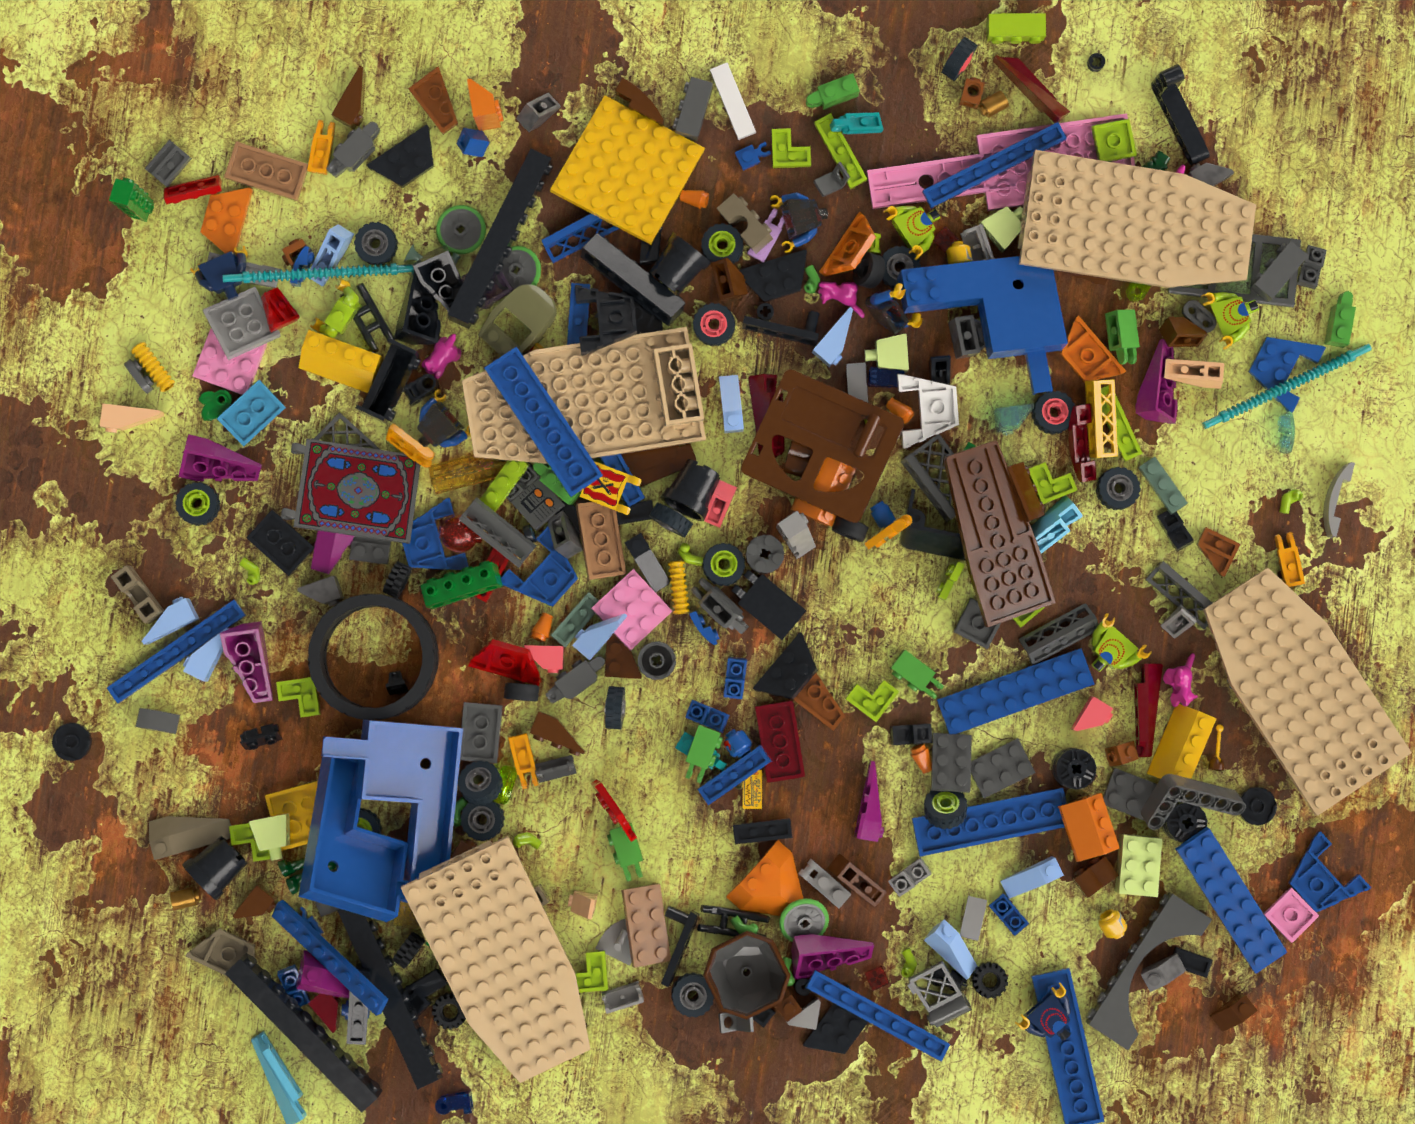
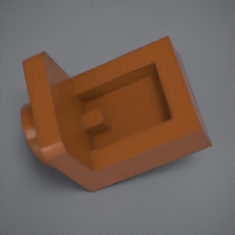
M295 239L289 243V246L282 249L284 253L282 258L287 266L290 265L293 268L295 262L292 258L299 255L302 249L307 246L303 239Z
M1134 740L1105 748L1110 767L1123 765L1139 759Z

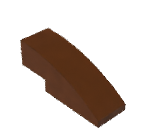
M622 77L615 90L616 96L629 102L628 107L630 110H634L659 123L660 126H664V120L652 101L639 88Z

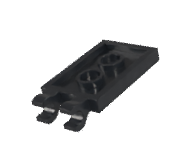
M748 570L744 577L753 586L747 593L738 585H735L731 591L741 599L738 604L783 640L806 610L763 574L758 578Z

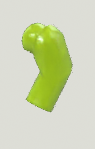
M1297 489L1285 493L1281 499L1279 513L1289 514L1290 505L1300 501L1303 498V493Z
M682 543L680 548H678V554L684 562L702 566L703 557L692 555L689 551V544Z
M244 557L239 565L248 571V584L255 585L260 581L259 567Z
M529 832L517 834L513 840V845L516 848L530 844L537 850L543 843Z
M907 948L901 952L905 959L901 970L904 978L913 976L917 967V961L910 948Z

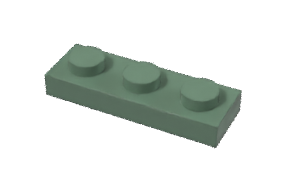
M1156 457L1151 458L1138 467L1171 515L1188 504Z
M588 592L551 636L566 648L576 634L593 617L595 612L591 608L599 600Z

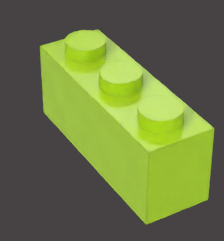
M1046 13L988 14L986 19L987 41H992L993 44H1001L1003 41H1010L1012 44H1020L1022 41H1029L1031 44L1041 43L1046 37Z

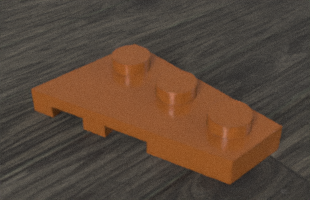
M439 66L408 88L443 135L458 124Z
M817 673L794 698L796 703L832 731L836 729L845 717Z

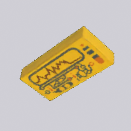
M762 770L757 771L743 781V809H762Z

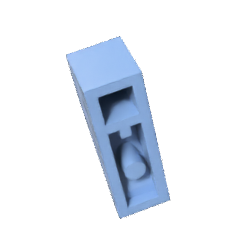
M339 224L330 228L310 270H313V268L319 270V267L321 269L325 267L327 269H330V267L335 269L347 251L354 234ZM314 277L311 278V280L322 287L329 279V277L327 279L325 277H322V279L317 277L316 280Z
M851 307L812 351L828 367L832 364L836 366L843 358L841 353L853 312Z
M738 375L719 376L724 434L743 432L744 426Z
M183 597L173 600V604L166 608L143 638V645H149L199 620L189 598L183 599Z
M624 613L590 625L585 631L581 629L576 634L575 638L577 640L572 646L590 661L626 619L627 615Z
M220 633L186 658L183 664L185 667L183 672L203 682H208L223 653Z
M1051 856L1000 882L1008 899L1064 875L1056 858Z
M945 919L931 929L924 941L967 980L976 969L977 964L959 932Z

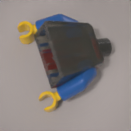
M800 193L782 195V198L773 195L770 198L771 201L778 200V203L772 204L771 207L778 209L781 206L789 240L793 239L792 242L784 241L781 246L790 244V249L785 251V253H790L793 247H799L808 243L817 234L818 228L822 226L821 220L828 218L826 208L818 209L816 200L809 199Z
M901 283L896 284L893 291H878L865 300V305L873 318L895 335L903 328L909 327V325L919 328L923 320L919 313H913L912 318L908 320L896 299H902L906 292V289L901 290L903 286Z
M440 389L435 391V397L430 398L420 410L417 429L421 432L422 436L417 441L423 447H427L430 443L433 447L441 446L446 448L456 446L466 440L467 436L471 437L468 430L469 425L466 431H462L465 428L442 404L446 400V394L442 398L437 397L441 392Z

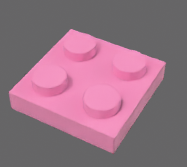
M1291 887L1264 913V916L1291 943L1319 917Z

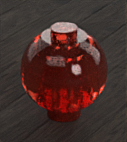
M461 515L449 517L444 522V525L439 528V537L442 538L445 547L456 553L467 552L476 543H482V538L459 520Z

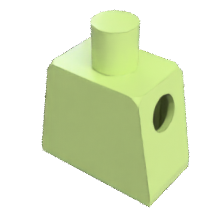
M1020 206L1013 212L1008 207H1004L980 223L983 225L986 235L1002 253L1020 233V220L1022 219L1023 208Z
M907 334L876 340L875 349L864 351L865 361H876V368L878 370L904 373L909 370Z
M289 813L249 821L259 851L269 850L271 861L282 859L281 847L290 845Z

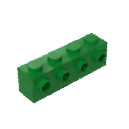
M125 177L122 180L115 179L109 201L128 217L147 222L149 214H152L154 209V203L148 196L149 194L144 192V189L139 188V185L135 184L133 180Z
M484 561L474 568L465 567L461 569L462 572L456 574L451 572L444 574V577L440 579L432 578L426 580L425 584L420 585L425 606L433 610L503 587L498 565L490 561Z

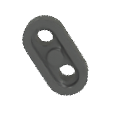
M1191 300L1184 304L1182 314L1186 319L1207 333L1215 329L1217 324L1215 317L1198 301ZM1189 308L1194 309V314L1189 313ZM1207 321L1208 327H1204L1202 322Z
M129 359L124 363L126 369L143 391L147 394L151 392L154 382L148 375H143L141 372L143 368L138 361Z

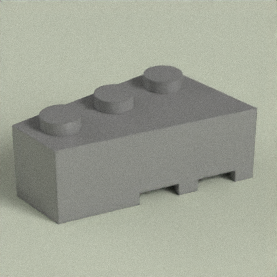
M798 511L779 522L776 526V529L796 559L816 547L807 526L809 521L803 513L799 514Z

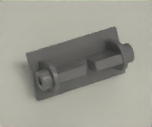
M572 755L535 764L539 783L577 774Z

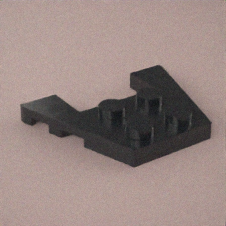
M575 285L576 304L597 303L599 335L579 337L581 356L637 334L633 296L614 292L606 293L595 288L587 289L582 288L581 285Z

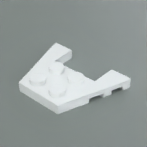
M897 374L898 391L918 390L921 428L902 430V447L904 449L959 425L956 386Z

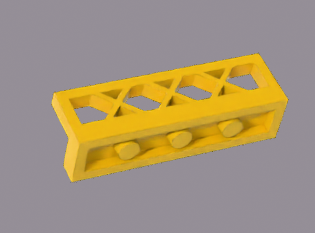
M1115 380L1085 381L1086 404H1091L1092 423L1087 424L1089 455L1091 458L1118 456ZM1101 384H1109V392L1106 396L1101 393ZM1105 402L1110 406V411L1107 415L1102 412V406ZM1106 421L1111 426V430L1107 435L1103 432V425ZM1107 441L1111 444L1112 453H1104L1103 445Z

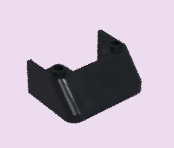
M390 338L387 340L390 348L362 407L359 405L355 407L360 413L385 424L388 421H393L396 415L394 409L413 369L417 370L421 362L419 353L416 350Z
M911 489L908 494L905 514L911 516L912 523L901 531L900 544L902 547L966 561L959 533L924 527V513L912 508L916 489Z

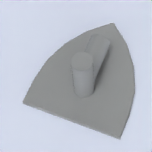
M622 919L604 932L595 949L599 951L605 950L607 955L630 966L632 962L626 919Z

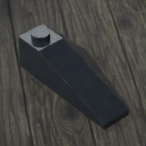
M447 245L428 252L413 264V268L420 283L449 311L463 281Z
M414 268L398 317L394 339L411 345L436 344L441 329L437 313L439 309L438 303H436V299L430 291L420 283Z

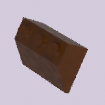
M1023 462L1007 467L1027 517L1026 521L1030 522L1044 516L1045 508L1037 497L1038 491L1035 484L1030 480L1029 468Z

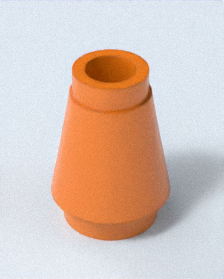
M682 190L680 201L699 209L706 208L709 201V193H705V190Z
M891 398L886 404V407L892 414L903 419L904 424H907L915 414L911 407L894 398Z
M542 613V616L531 630V638L545 643L546 639H549L553 616Z
M923 743L911 748V757L920 770H922V773L925 774L932 771L928 747Z

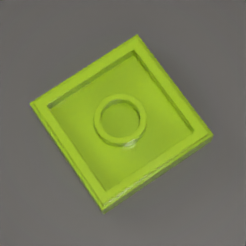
M1130 119L1091 126L1098 160L1112 162L1137 156Z

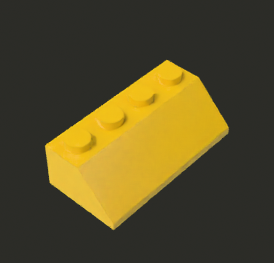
M308 329L301 349L299 369L368 393L382 365L383 357Z
M1181 704L1174 707L1146 774L1158 779L1167 774L1191 779L1216 718Z

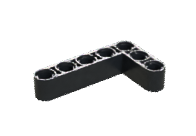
M1176 64L1159 72L1151 83V87L1186 160L1193 166L1209 158L1210 153L1178 89L1185 77L1180 65Z

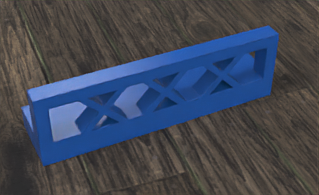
M590 214L541 241L552 263H555L582 249L592 239L584 237L587 228L597 229L596 234L599 233V230L604 231L599 234L602 237L620 228L616 226L608 230L601 228L603 219ZM572 236L580 238L579 244L575 247L567 245L569 238ZM555 245L562 246V253L554 258L550 248Z

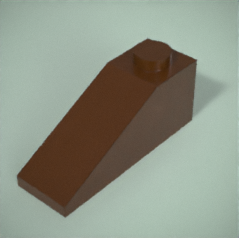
M362 66L358 67L331 114L335 120L351 129L360 126L364 118L366 72Z
M840 853L827 868L874 907L887 893Z

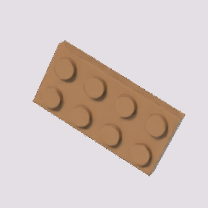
M235 142L224 178L298 201L308 172V164Z
M594 502L576 504L587 579L594 580L626 575L616 511Z
M660 884L621 890L632 967L636 968L670 961L671 956Z

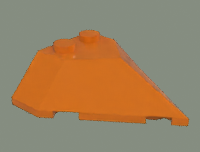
M777 840L765 853V856L740 883L738 882L726 897L740 910L781 916L783 910L790 903L803 899L792 852Z

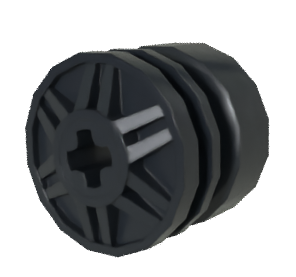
M1062 749L1052 760V775L1057 783L1071 789L1085 788L1092 783L1096 776L1097 767L1095 760L1090 753L1082 749ZM1072 765H1076V766L1079 765V766L1077 767V769L1079 770L1078 773H1077V772H1073V773H1072V771H1073Z
M1178 801L1162 825V830L1169 838L1184 843L1206 828L1208 820L1205 812L1199 806ZM1182 821H1189V825L1182 824Z

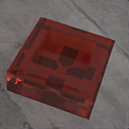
M944 226L934 237L933 243L946 253V250L952 246V243L957 242L958 238Z
M882 965L864 973L872 992L890 984Z

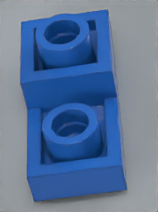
M305 246L298 255L293 266L294 271H297V269L302 271L303 268L308 269L313 264L314 252H312L309 246ZM295 278L294 281L290 279V284L296 287H301V282H304L303 278H300V280Z
M697 611L689 613L701 635L712 645H717L716 640L720 638L716 628L712 629L709 626L703 629L702 625L705 624L702 614H697Z
M728 657L723 697L743 699L747 659Z
M692 700L685 718L723 733L730 715Z
M1004 893L989 905L1014 936L1029 925L1028 921Z
M296 964L277 971V975L285 992L290 997L296 999L301 1007L307 1005L311 1000L307 991L296 989L299 970Z

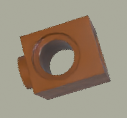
M975 77L966 78L959 105L977 109L985 83ZM973 88L976 90L977 95L972 96L967 90Z

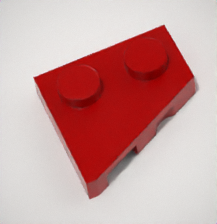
M278 287L265 292L261 296L271 333L298 321L300 318Z

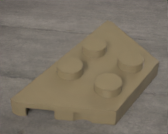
M219 928L190 950L186 957L225 975L246 952L255 958V944Z

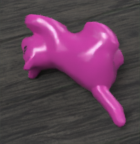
M835 282L819 283L820 289L818 293L822 299V304L827 300L835 299L851 307L861 318H864L862 309L856 305L857 284L854 282H843L841 285H837Z
M453 333L448 338L441 337L435 344L434 351L421 363L428 374H434L436 379L443 375L448 363L456 362L461 357V349L454 345L456 334Z
M1193 653L1187 658L1185 666H1178L1174 669L1168 668L1164 673L1163 680L1165 684L1173 687L1170 697L1173 707H1177L1180 702L1183 706H1188L1189 703L1198 698L1191 691L1193 678L1191 668L1195 658Z

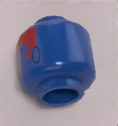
M733 729L725 735L727 738L724 741V746L732 757L741 759L751 752L752 741L745 731Z

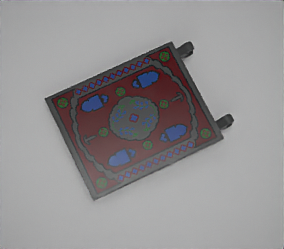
M307 439L306 446L292 443L291 453L304 454L296 511L283 508L281 512L282 519L294 520L293 527L410 544L420 464L416 461L414 462L404 453L313 439Z

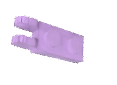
M775 208L764 222L772 230L770 235L773 240L757 254L751 248L747 252L748 255L762 263L765 262L785 223L783 216H786L785 213L782 215L778 226L771 223L777 215L778 210Z

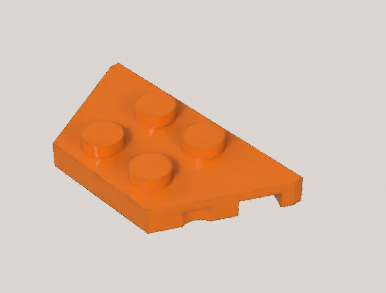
M252 188L215 194L209 198L200 232L225 254L230 251L235 253L234 248L238 247L253 192Z
M861 212L857 214L819 271L823 276L853 270L860 264L863 256L876 238L865 215Z
M1078 315L1067 336L1068 344L1063 348L1060 355L1084 383L1085 381H1096L1124 374L1126 370Z

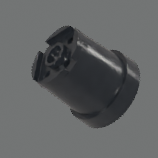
M672 232L667 240V246L649 272L677 295H680L702 269L705 270L711 262Z
M687 459L671 486L665 489L660 498L677 512L691 519L704 521L709 511L707 507L720 480V475L706 465H697L698 461Z
M220 836L194 858L190 857L182 864L190 876L215 900H218L223 895L225 887L248 864L245 858L232 845L228 844L223 836Z

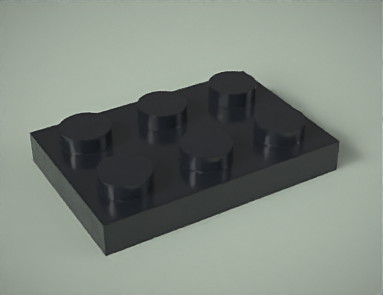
M271 510L246 537L289 577L315 548L274 510Z

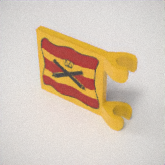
M595 462L603 476L584 488L580 497L628 515L630 508L619 504L627 482L640 486L642 480Z

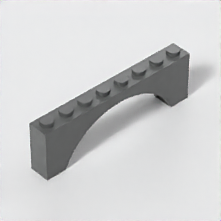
M1170 892L1162 896L1159 901L1161 905L1149 917V924L1140 930L1138 934L1140 938L1136 944L1133 943L1128 949L1129 955L1117 967V974L1110 977L1107 982L1108 988L1105 992L1100 993L1096 1000L1098 1002L1094 1009L1091 1008L1086 1015L1087 1024L1126 1050L1130 1049L1138 1036L1129 1010V990L1138 965L1152 949L1164 941L1184 935L1202 936L1212 920Z

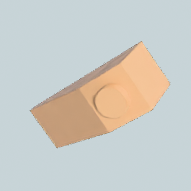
M1176 359L1165 360L1164 378L1203 388L1221 389L1224 363Z
M102 404L100 427L105 428V432L117 433V430L124 431L164 417V412L153 409Z
M574 891V894L569 896L568 906H571V912L587 919H592L595 913L598 894Z

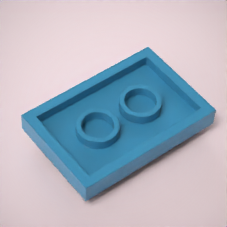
M259 379L226 409L217 420L244 447L286 407Z

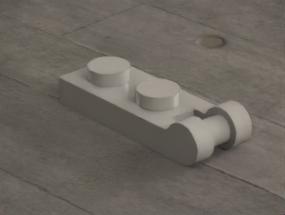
M810 859L805 869H801L798 874L837 908H840L851 896V893L816 862ZM813 870H816L818 873L814 878H812L810 876V873Z

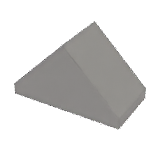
M1180 604L1161 624V627L1175 639L1194 625L1197 620L1193 614Z
M816 997L802 1007L803 1011L788 1021V1025L816 1030L821 1003L819 998Z

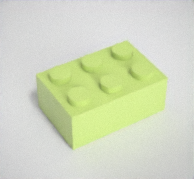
M1119 834L1120 848L1118 849L1116 871L1119 876L1116 877L1115 892L1119 894L1158 897L1162 838Z

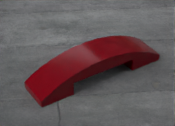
M1091 404L1073 406L1069 421V450L1073 468L1079 482L1097 480L1095 461L1090 460L1087 424L1092 423Z

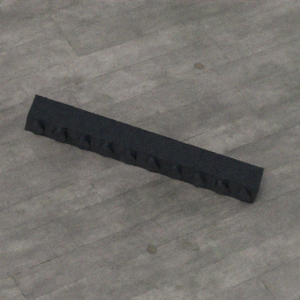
M530 149L447 313L448 320L468 329L471 324L475 325L479 317L477 312L480 307L483 308L487 301L485 296L488 291H492L496 282L494 278L496 274L500 275L504 267L502 262L504 258L510 256L512 251L511 245L513 241L516 242L520 235L519 229L521 225H525L529 216L527 213L530 208L533 209L537 201L535 197L538 192L541 193L543 190L546 175L549 176L552 172L551 157Z
M343 909L337 910L363 969H371L370 982L388 998L383 1014L417 1090L443 1078V1069L439 1062L436 1063L434 1049L427 1043L425 1038L427 1037L426 1031L418 1023L417 1019H419L417 1011L414 1008L412 1009L409 1003L411 1001L410 996L401 985L403 983L402 978L393 967L395 963L392 960V956L387 954L385 949L387 947L386 942L378 934L377 930L379 928L376 921L370 917Z
M246 952L225 973L361 1113L379 1097L383 1091L380 1085L367 1075L364 1068L358 1066L353 1061L349 1053L344 1052L339 1047L335 1039H331L325 1029L318 1025L312 1019V1016L298 1005L296 999L290 997L285 992L281 984L276 983L271 978L267 970L262 969L257 964V960Z

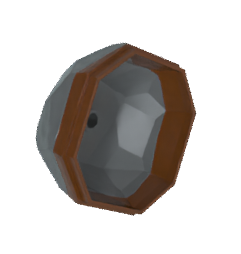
M745 931L713 947L703 973L720 1011L746 1020L781 1003L791 976L774 940L749 931ZM746 968L749 969L750 974L744 975L743 970Z

